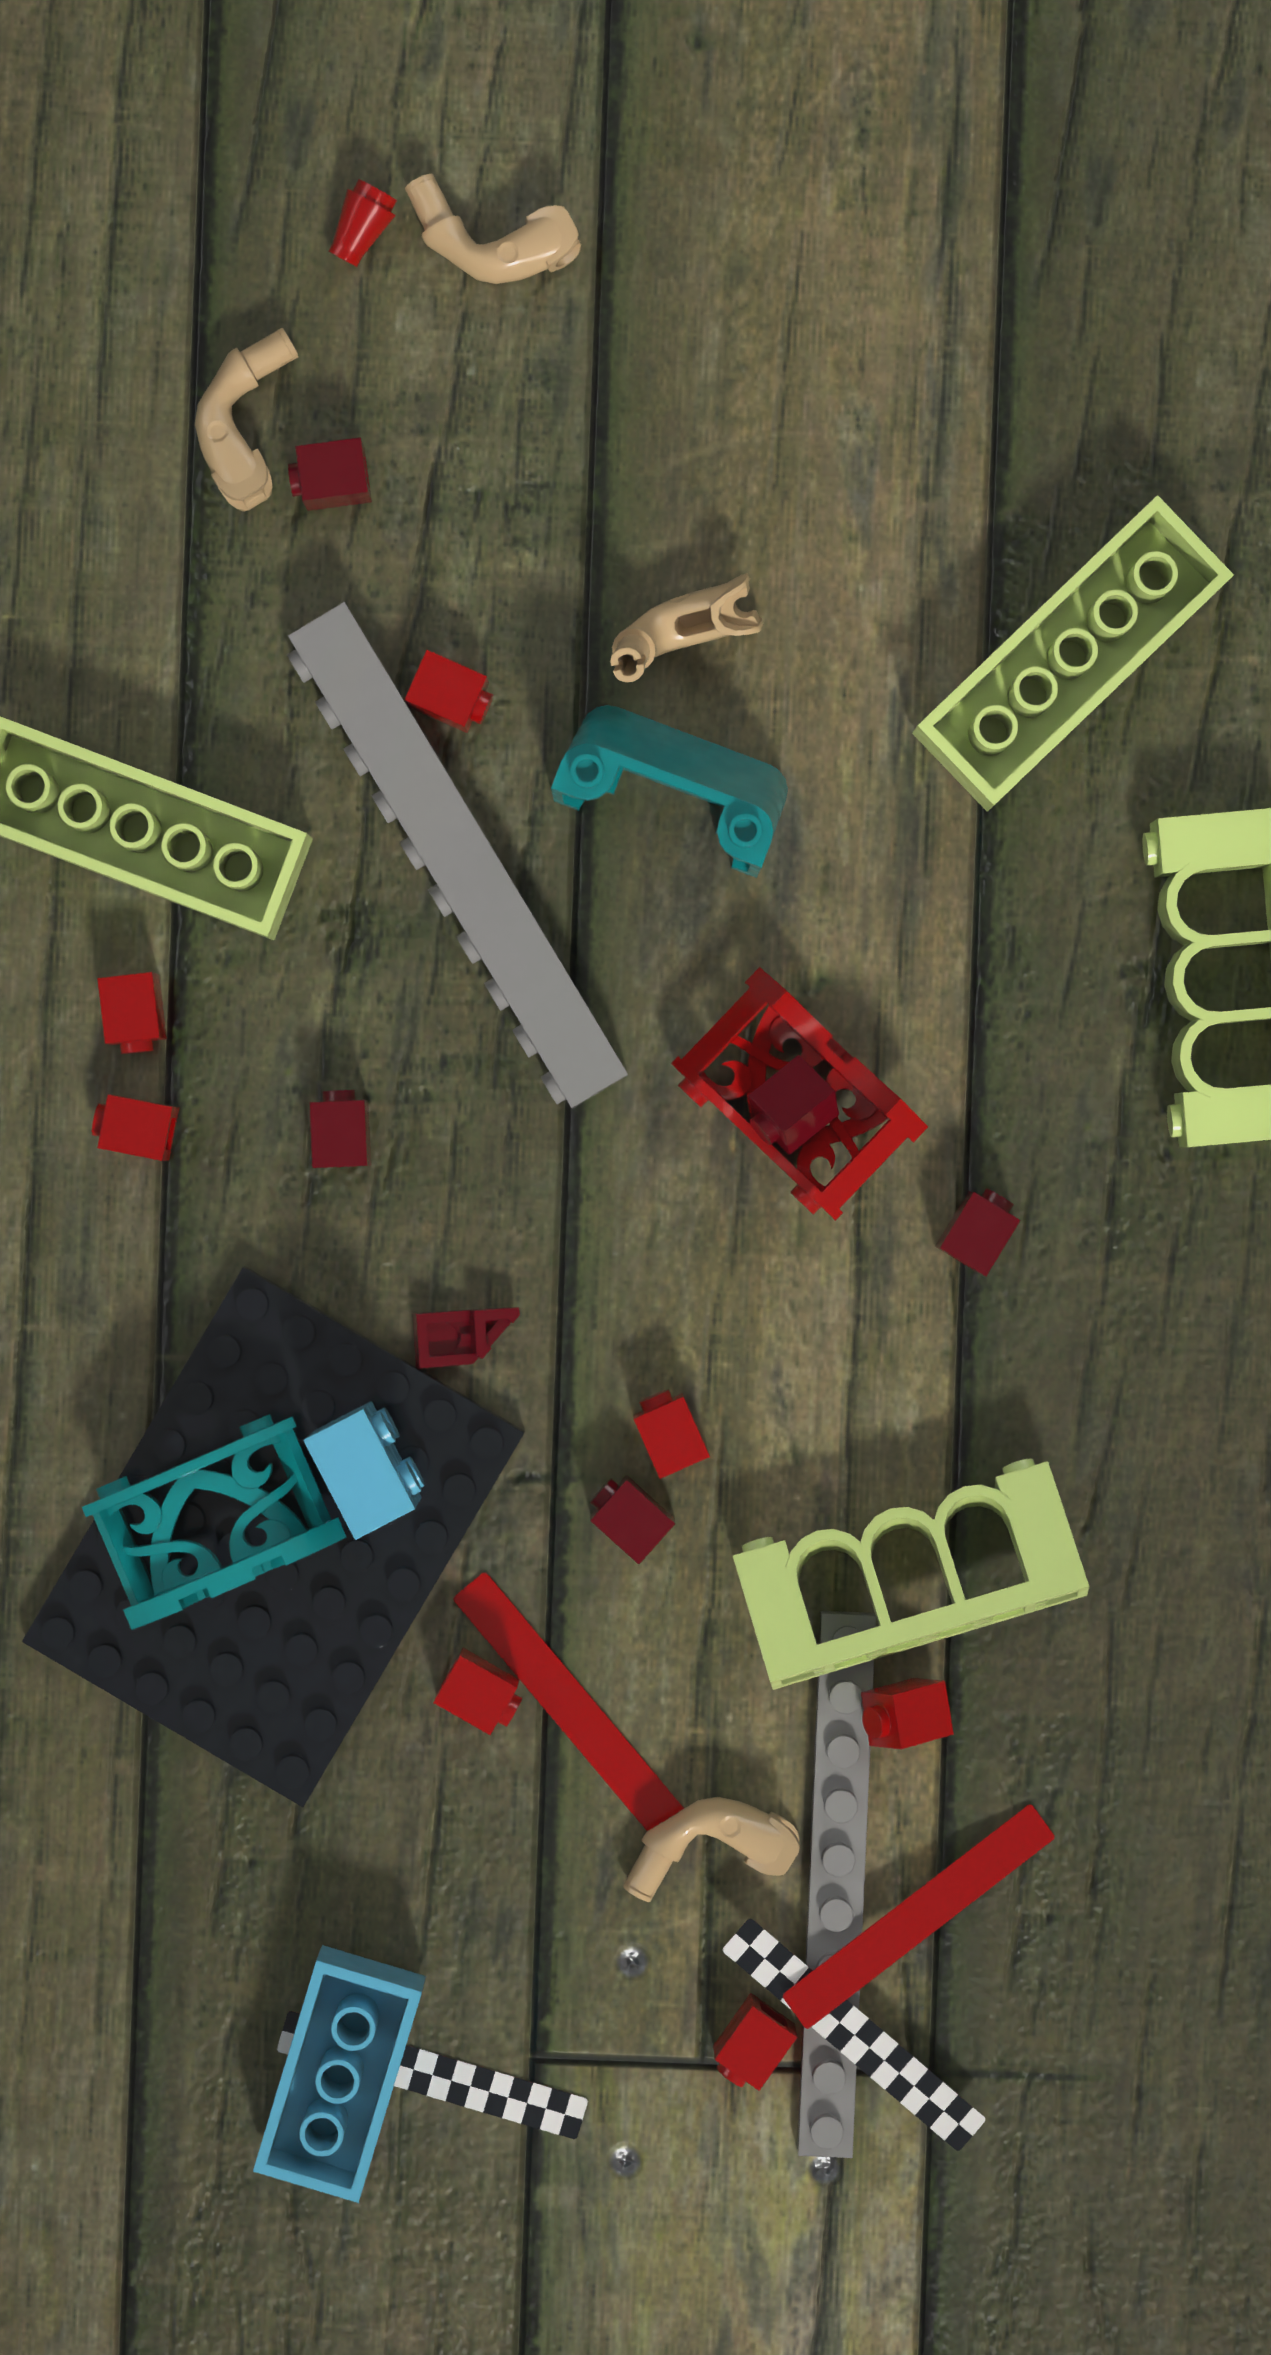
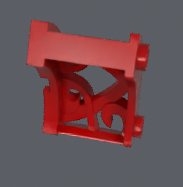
M759 967L744 982L749 989L682 1059L677 1056L671 1065L685 1077L678 1086L702 1108L709 1100L797 1184L790 1193L813 1215L822 1207L836 1221L843 1214L840 1208L887 1158L907 1138L914 1143L928 1126L898 1095L856 1057L853 1058L832 1038L833 1035L784 987ZM768 1005L756 1029L752 1043L739 1037L738 1035ZM788 1039H795L801 1044V1057L812 1068L819 1065L823 1060L833 1068L825 1081L835 1090V1093L839 1090H849L856 1098L855 1104L852 1107H842V1111L851 1119L841 1122L837 1116L829 1123L830 1125L823 1127L801 1145L803 1147L797 1158V1168L773 1145H768L764 1142L752 1125L725 1101L735 1100L747 1094L749 1112L752 1118L753 1113L748 1095L766 1081L767 1065L779 1071L789 1063V1061L778 1059L769 1054L772 1044L775 1049L784 1053L783 1044ZM731 1043L749 1054L748 1067L744 1063L735 1060L722 1063L723 1066L731 1068L735 1075L732 1084L720 1086L708 1078L704 1071ZM887 1121L859 1151L852 1138L864 1134ZM842 1142L852 1159L826 1186H823L812 1175L811 1163L816 1158L823 1157L829 1161L831 1169H833L835 1153L829 1144Z

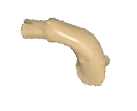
M433 174L418 177L405 187L413 208L425 230L421 236L425 244L476 280L492 284H502L523 280L547 269L550 272H554L570 264L581 251L578 230L564 206L554 205L540 208L526 216V225L497 241L487 244H476L466 231L461 217L453 215Z
M283 328L278 329L241 352L237 347L231 350L197 406L195 429L203 457L212 473L211 476L228 503L243 512L251 510L271 496L272 480L258 449L251 450L235 426L232 416V405L245 393L259 386L257 383L259 379L298 358V354Z
M748 573L740 575L725 584L691 592L649 609L615 637L612 646L613 654L610 660L611 666H615L613 670L615 677L623 682H634L643 675L644 669L659 655L730 635L741 636L760 632L763 621L757 611L744 612L738 609L736 605L737 599L748 595L750 589Z
M722 1797L697 1800L646 1832L642 1838L645 1846L632 1867L623 1887L635 1897L651 1902L673 1861H680L686 1847L697 1835H708L744 1854L745 1863L760 1873L773 1876L784 1875L799 1853V1834L793 1824L772 1811L767 1814L749 1804Z

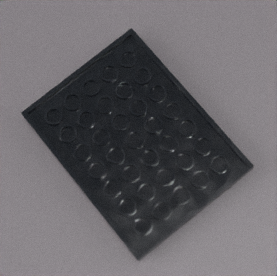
M244 1266L118 1479L127 1476L131 1486L243 1438L239 1427L270 1414L275 1424L293 1416L297 1426L293 1428L330 1517L331 1519L339 1518L347 1538L289 1565H283L255 1577V1580L213 1598L209 1596L186 1607L182 1611L131 1630L123 1609L131 1606L96 1522L93 1520L22 1642L299 1806L304 1807L525 1431ZM372 1401L377 1411L385 1407L390 1414L400 1437L396 1438L394 1445L402 1460L409 1456L413 1459L424 1480L425 1486L421 1487L422 1491L419 1493L422 1498L415 1510L355 1540L303 1440L314 1430ZM273 1444L259 1448L249 1459V1465L257 1472L264 1471L269 1464H273L270 1478L260 1486V1488L269 1493L288 1480ZM235 1454L201 1469L232 1475L231 1465ZM176 1480L146 1493L155 1497L162 1506ZM194 1489L181 1509L174 1527L172 1540H190L200 1543L216 1555L222 1566L232 1563L229 1550L230 1535L236 1521L251 1506L221 1493ZM291 1489L279 1500L296 1514L306 1528H309L295 1494ZM137 1505L122 1507L121 1509L137 1546L151 1544L153 1533L141 1534L130 1526L131 1523L140 1524L144 1521L145 1514L143 1509ZM262 1513L256 1516L245 1530V1539L251 1545L259 1546L266 1542V1532L261 1528H256L258 1524L268 1519ZM186 1552L170 1553L169 1562L177 1558H183L180 1562V1569L184 1574L192 1575L197 1571L198 1561L194 1555ZM142 1556L151 1577L150 1556Z

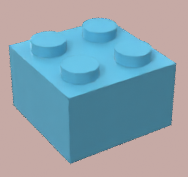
M372 1401L314 1430L303 1440L355 1540L415 1510L422 1498L419 1493L422 1491L421 1487L425 1486L424 1480L413 1459L409 1456L402 1460L394 1445L396 1438L400 1437L390 1414L385 1407L377 1411Z

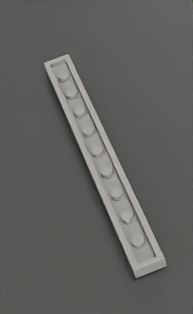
M820 1611L819 1644L876 1627L875 1613ZM874 1660L818 1676L805 1958V1964L812 1970L816 1969L859 1936L863 1929L870 1746L868 1734L862 1722L864 1710L861 1692L873 1689ZM860 1990L847 1999L858 2010ZM804 2026L802 2028L798 2156L853 2158L857 2066L812 2027L806 2029Z

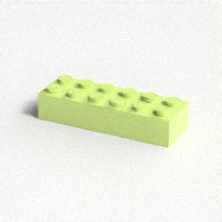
M1157 495L917 725L912 734L988 812L1231 579L1234 574Z
M0 716L1 837L275 940L313 840L306 832Z

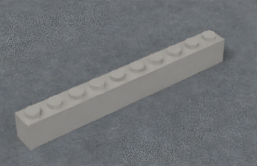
M345 602L288 635L295 647V650L287 654L289 660L303 683L311 678L315 680L324 695L315 701L316 705L332 730L342 725L352 742L343 750L360 777L367 772H370L380 790L371 796L387 823L389 824L395 819H398L408 837L399 842L416 870L425 865L437 883L428 889L430 895L444 917L453 912L455 913L465 930L458 934L456 938L472 964L481 959L485 963L493 978L484 984L500 1011L510 1006L521 1023L512 1031L527 1056L530 1058L539 1053L549 1072L540 1077L555 1103L559 1104L567 1100L573 1109L628 1076V1073Z

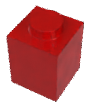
M426 650L404 700L409 708L468 733L472 721L480 725L482 724L494 694L486 691L489 685L487 676Z
M146 972L97 978L105 1044L120 1045L121 1054L154 1051L153 1041L167 1039L159 974Z
M108 1094L106 1105L98 1103L94 1113L92 1135L99 1137L97 1148L154 1160L169 1161L179 1107Z
M666 1389L639 1402L642 1411L633 1414V1420L660 1479L710 1457L683 1393L672 1397L669 1389Z
M462 1648L436 1693L433 1703L491 1735L497 1723L507 1727L522 1701L521 1697L514 1694L518 1688L519 1679L467 1649Z
M911 1678L861 1692L864 1710L862 1722L868 1734L869 1746L902 1750L954 1735L945 1680Z
M750 1993L713 2045L714 2059L719 2062L716 2067L717 2070L726 2079L739 2087H743L747 2082L760 2091L797 2039L795 2023Z

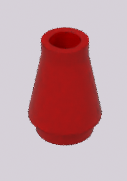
M358 179L353 190L347 189L334 240L328 252L358 267L362 257L396 216L391 212L397 200L378 188Z

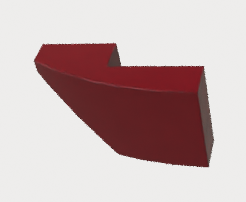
M519 1307L412 1313L416 1368L474 1364L478 1358L483 1359L492 1349V1344L510 1323H514L520 1316Z

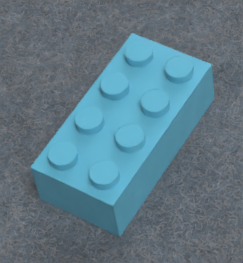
M322 1945L314 1966L253 2172L359 2203L426 1976Z

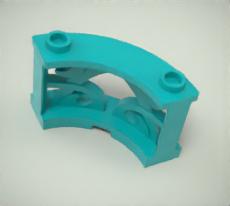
M270 1414L239 1427L243 1438L131 1486L127 1476L96 1489L99 1499L82 1507L85 1517L93 1515L131 1606L123 1609L131 1630L182 1611L186 1607L209 1596L213 1598L255 1580V1577L283 1565H289L347 1538L339 1518L331 1519L294 1433L293 1428L297 1426L293 1416L275 1424ZM273 1444L288 1480L269 1493L260 1488V1486L270 1478L273 1464H269L264 1471L257 1472L249 1465V1459L259 1448ZM235 1454L231 1465L232 1475L201 1469ZM176 1480L162 1506L155 1497L146 1493ZM194 1489L221 1493L251 1506L239 1517L232 1529L229 1542L232 1563L222 1566L216 1555L200 1543L190 1540H172L174 1527L181 1509ZM291 1489L295 1494L309 1528H306L296 1514L279 1500ZM137 1505L143 1509L145 1514L144 1521L140 1524L131 1523L130 1526L141 1534L153 1533L151 1544L137 1546L121 1509L122 1507ZM262 1513L268 1519L258 1524L256 1528H261L266 1532V1542L259 1546L251 1545L245 1539V1530L249 1523ZM186 1552L194 1555L198 1561L197 1571L192 1575L184 1574L180 1569V1562L183 1558H177L169 1562L170 1553ZM142 1556H150L151 1577Z

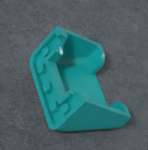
M605 705L596 707L587 714L560 762L551 786L554 802L579 811L585 800L598 799L606 793L614 795L623 770L723 807L724 809L715 833L718 836L719 844L725 853L733 857L731 869L757 878L787 798L788 787L786 779L780 770L760 760L616 706Z

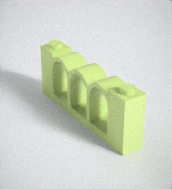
M1271 808L1158 818L1150 823V832L1143 833L1144 861L1146 866L1153 865L1154 878L1169 876L1159 892L1157 910L1162 927L1173 940L1184 945L1174 953L1166 968L1164 987L1170 1004L1179 1015L1191 1021L1180 1030L1172 1047L1171 1063L1175 1076L1189 1092L1174 1093L1175 1104L1167 1106V1123L1170 1137H1178L1179 1147L1271 1140V1084L1237 1088L1212 1087L1200 1079L1194 1071L1191 1061L1192 1045L1198 1034L1208 1026L1271 1019V1007L1223 1012L1207 1011L1192 1001L1184 985L1185 968L1190 959L1203 949L1269 943L1271 959ZM1262 868L1268 930L1219 935L1199 934L1188 928L1180 918L1177 908L1178 892L1183 882L1191 875Z
M1033 1459L1013 1462L1002 1468L1003 1475L995 1477V1489L984 1485L963 1486L950 1493L937 1509L935 1519H932L924 1511L910 1507L890 1508L873 1518L864 1529L861 1542L849 1533L836 1529L817 1530L801 1538L791 1550L790 1555L785 1540L774 1543L772 1537H765L744 1544L742 1546L743 1553L733 1555V1559L772 1689H778L1087 1596L1089 1584L1049 1462L1035 1465ZM981 1506L993 1510L1002 1517L1009 1530L1025 1582L965 1600L945 1537V1531L948 1522L957 1512L967 1507ZM909 1528L919 1531L930 1540L935 1549L952 1604L891 1622L872 1562V1553L875 1544L884 1534L894 1529ZM837 1550L847 1553L858 1563L863 1573L879 1626L817 1645L800 1591L799 1576L803 1565L811 1556L821 1551Z

